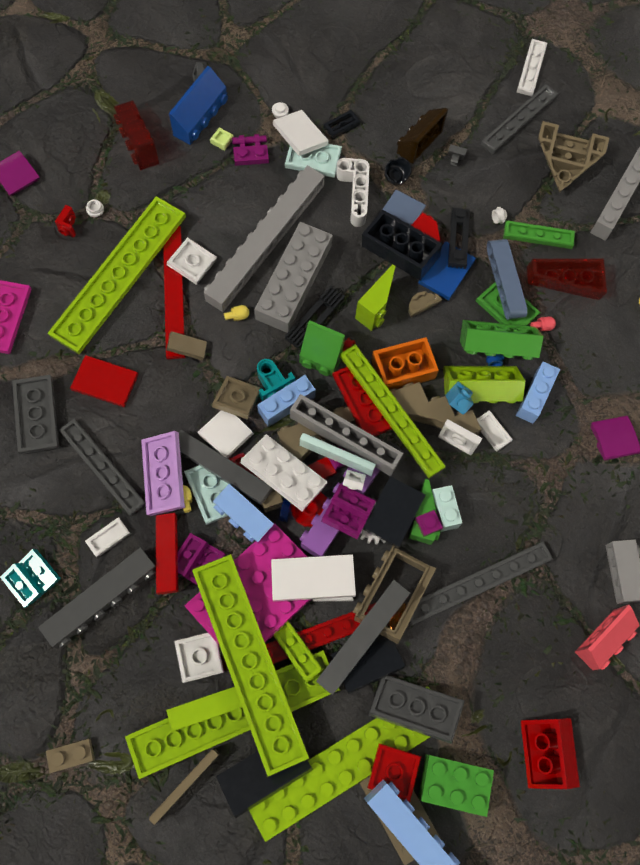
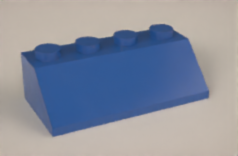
M207 66L169 113L173 136L189 145L194 140H197L203 128L208 126L211 118L216 116L218 109L228 99L226 86L211 67Z

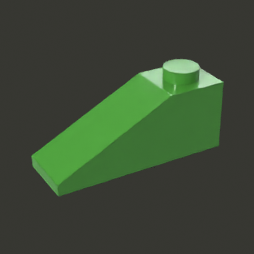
M425 479L421 492L426 494L413 519L409 539L432 545L434 540H438L440 531L423 537L415 520L416 517L433 510L437 514L430 481Z

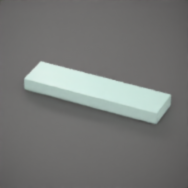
M302 433L300 437V446L372 476L375 463L308 434Z

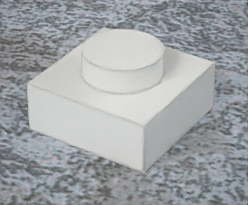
M347 470L343 485L352 490L358 489L362 491L366 475Z

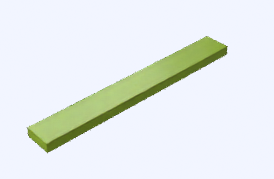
M355 344L340 353V358L426 476L431 478L443 470L446 466L357 345Z

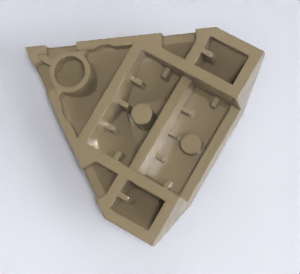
M542 121L538 140L558 190L561 192L606 154L609 137L592 134L589 140L557 133L559 125Z

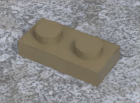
M91 738L46 751L49 773L95 761Z

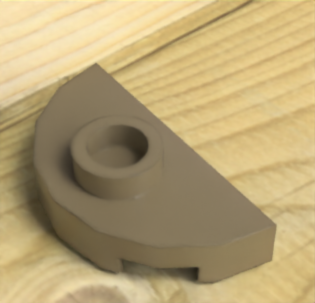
M427 291L417 293L409 303L408 312L410 317L412 318L441 303L442 299L439 295L427 293Z

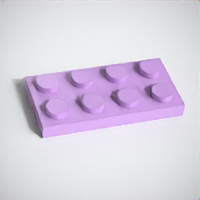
M172 431L142 439L146 515L153 516L185 508L179 433Z

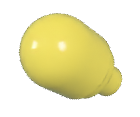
M239 305L231 308V312L224 313L225 320L233 319L234 321H240L248 318L250 312L247 306Z
M183 485L185 503L183 511L187 513L192 511L190 503H192L193 498L190 488Z

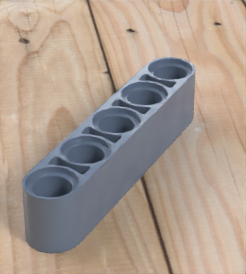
M507 239L488 241L487 253L505 318L507 320L525 318L527 316V305Z

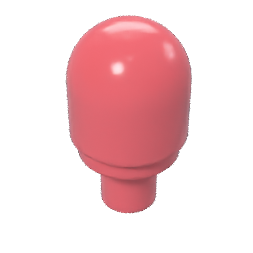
M550 316L541 317L536 322H531L530 326L536 327L542 332L551 331L555 328L556 321Z

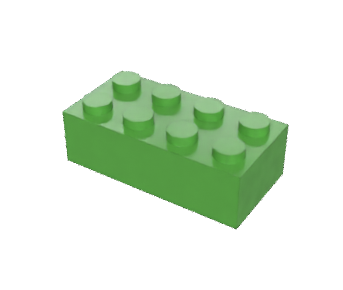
M463 320L460 343L468 354L482 352L488 356L503 354L507 358H514L515 356H522L523 359L533 360V357L540 358L543 335L536 327Z

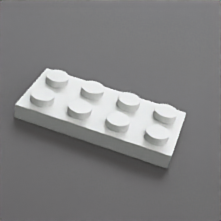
M267 434L240 462L302 512L327 485L325 479Z

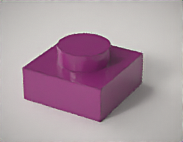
M435 510L415 518L423 537L440 531L443 528Z

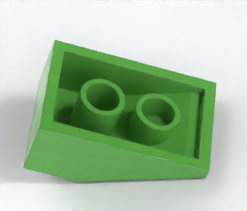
M309 320L300 352L299 363L305 368L318 370L324 376H332V373L337 370L341 361L340 353L343 352L345 335Z

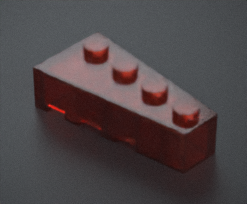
M134 101L114 106L116 114L113 117L116 124L121 126L119 131L122 138L126 137L125 144L127 150L133 153L130 155L134 165L137 164L140 170L158 165L159 160L155 143L150 137V133L146 129Z
M604 258L532 259L527 266V281L530 285L600 300L607 293Z

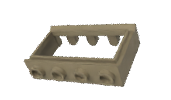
M392 546L390 551H385L381 559L384 562L381 568L377 566L372 575V578L375 580L372 585L368 584L362 594L365 598L362 603L358 601L353 613L356 614L354 620L361 623L366 617L364 614L395 557L423 571L424 573L395 630L385 626L380 635L398 644L436 568Z

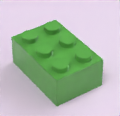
M426 754L418 799L422 802L487 817L494 770Z

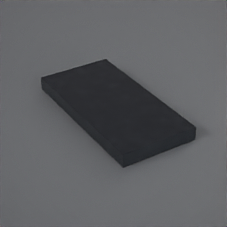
M257 751L217 775L216 778L234 817L237 818L313 769L308 760H305L271 776H267L260 754Z

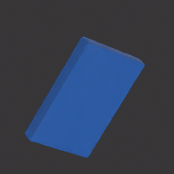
M445 241L442 245L441 256L418 283L449 301L476 258L467 253L466 269L464 267L462 269L460 267L456 268V266L454 268L452 266L448 267L450 243Z

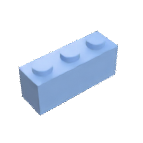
M544 361L541 363L518 409L517 417L532 424L536 421L560 371L559 368Z
M306 375L257 404L258 413L267 426L270 427L290 414V409L300 394L310 400L314 399L316 389Z
M230 484L213 501L215 504L213 508L219 514L223 515L225 513L229 516L228 522L236 529L240 526L245 531L243 535L250 542L254 540L258 542L274 525Z

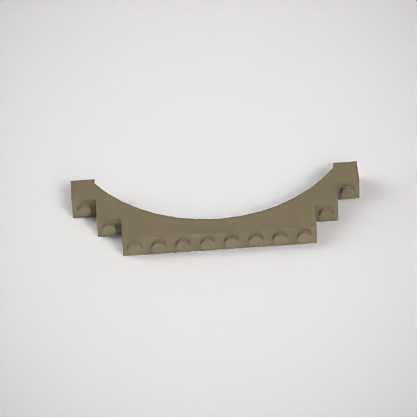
M411 382L404 385L401 389L396 390L394 388L390 390L412 421L442 429L448 419L477 436L482 431L473 410L467 411L464 415L460 412L454 415L446 396L441 398L436 396L428 402L420 382L415 384ZM339 407L333 411L334 414L355 426L357 425L348 407ZM300 423L292 427L290 425L282 427L280 431H277L280 445L302 462L312 452L300 446L302 433L322 441L327 440ZM274 489L262 504L264 513L283 507V496Z

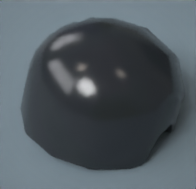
M403 157L395 160L391 159L384 168V176L393 185L404 184L411 175L412 166Z

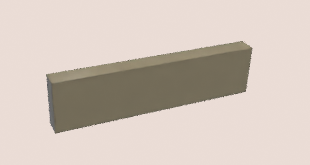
M212 749L149 817V820L154 825L160 821L220 753L216 749Z

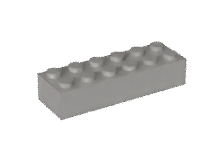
M299 222L254 309L255 320L287 333L290 331L332 246V234Z

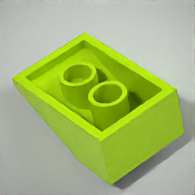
M393 264L357 302L355 319L371 331L375 327L379 328L385 320L383 317L386 313L385 309L395 271Z

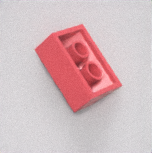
M626 605L614 609L575 651L592 670L605 669L611 661L609 659L612 655H617L623 650L622 644L626 640L630 641L637 634L635 630L640 625L632 607Z

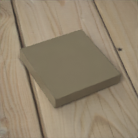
M226 376L212 403V407L248 420L259 398V390L262 388Z

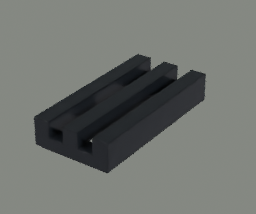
M349 110L325 123L323 128L327 130L328 135H331L333 140L359 126L361 121L352 110Z

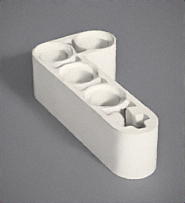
M341 158L337 161L336 177L340 181L352 182L350 221L353 226L361 227L365 224L367 216L369 163L364 159Z

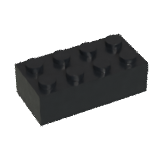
M384 210L378 214L362 233V247L420 281L441 256V242Z

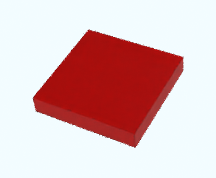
M379 743L367 788L373 790L382 780L387 784L392 782L400 791L397 796L410 802L421 756Z

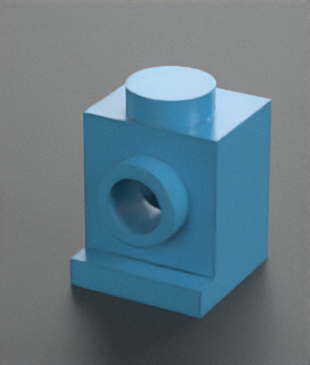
M459 381L446 394L449 405L463 415L474 404L471 398L473 392Z

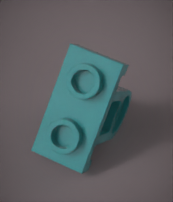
M263 359L257 365L258 378L266 389L265 391L263 389L259 390V397L262 401L295 381L292 372L288 373V378L285 379L275 363L270 359ZM264 369L271 370L269 373H263L262 371Z

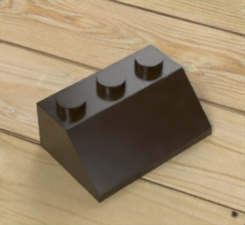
M448 109L429 110L425 115H421L417 123L409 128L407 134L401 136L398 140L397 154L413 164L443 132Z

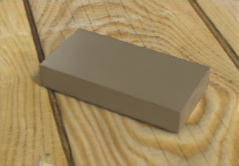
M171 331L166 350L203 360L207 341Z

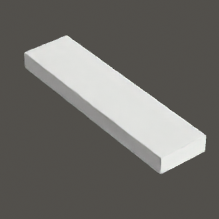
M535 39L531 40L517 93L533 96L547 47L546 42Z

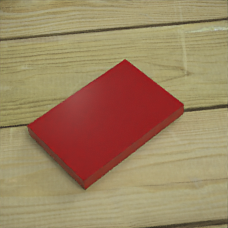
M85 355L70 389L114 405L125 407L139 374L136 371Z

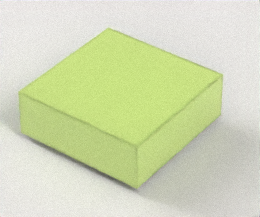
M218 128L211 137L210 143L225 151L233 141L234 135Z

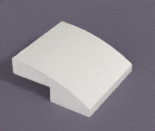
M222 410L198 431L201 438L227 459L254 434L236 415Z

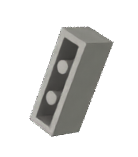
M636 539L612 541L605 546L616 603L640 602V548L636 543Z

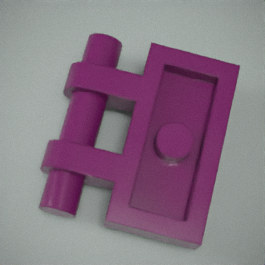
M254 134V136L248 137L239 135V137L232 138L233 145L240 144V147H233L235 166L269 163L267 145H260V143L267 142L266 135L259 136V134ZM255 143V146H245V144Z

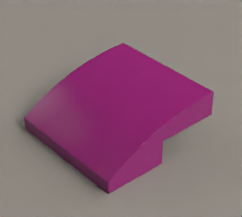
M20 151L0 161V184L10 197L40 179Z
M628 416L591 423L590 428L598 441L597 448L604 460L640 453L639 441Z
M340 484L321 522L358 539L376 501Z
M190 533L178 551V574L197 585L192 570L227 555Z

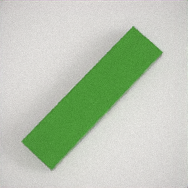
M507 220L505 222L503 239L568 249L574 247L575 231Z

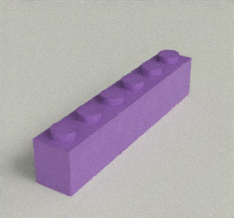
M350 467L347 468V470H351V471H354V472H358V473L364 474V473H362V472H360V471H357V470H355V469H353V468H350ZM375 468L372 476L365 474L366 477L362 491L358 489L355 491L364 495L380 470ZM338 482L332 492L335 493L340 484L343 485V482ZM332 498L326 499L322 506L324 510L320 515H315L311 522L312 528L310 531L305 530L300 538V541H302L301 548L314 557L324 556L340 532L321 522Z

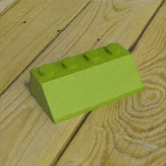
M517 366L443 367L445 396L459 381L473 392L471 396L473 403H479V401H487L489 403H497L498 401L516 403L517 401H523L526 380Z

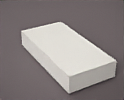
M490 410L477 418L482 429L481 433L496 452L512 442L513 439Z
M118 517L85 540V542L98 558L129 536L130 532Z

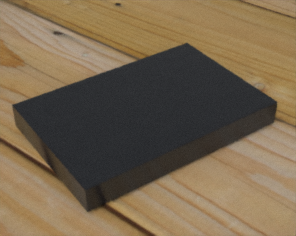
M390 476L363 530L399 548L426 494Z
M379 634L343 681L348 694L405 668V664L394 642ZM339 651L331 654L332 659L336 656V654Z

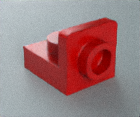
M65 205L55 223L62 235L75 237L76 233L72 225L75 222L76 216L72 207Z

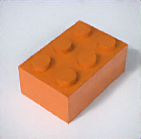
M427 337L375 350L371 358L374 370L389 390L403 388L404 385L411 382L415 384L434 380L439 371Z

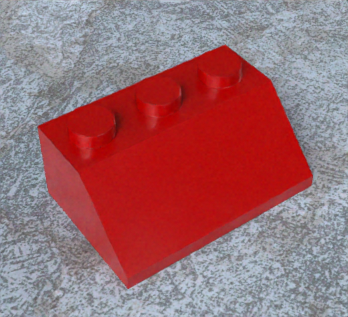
M571 718L521 720L528 788L572 789L580 787Z

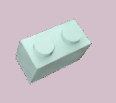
M452 485L433 489L432 494L437 516L443 527L440 532L459 528L462 524V519Z

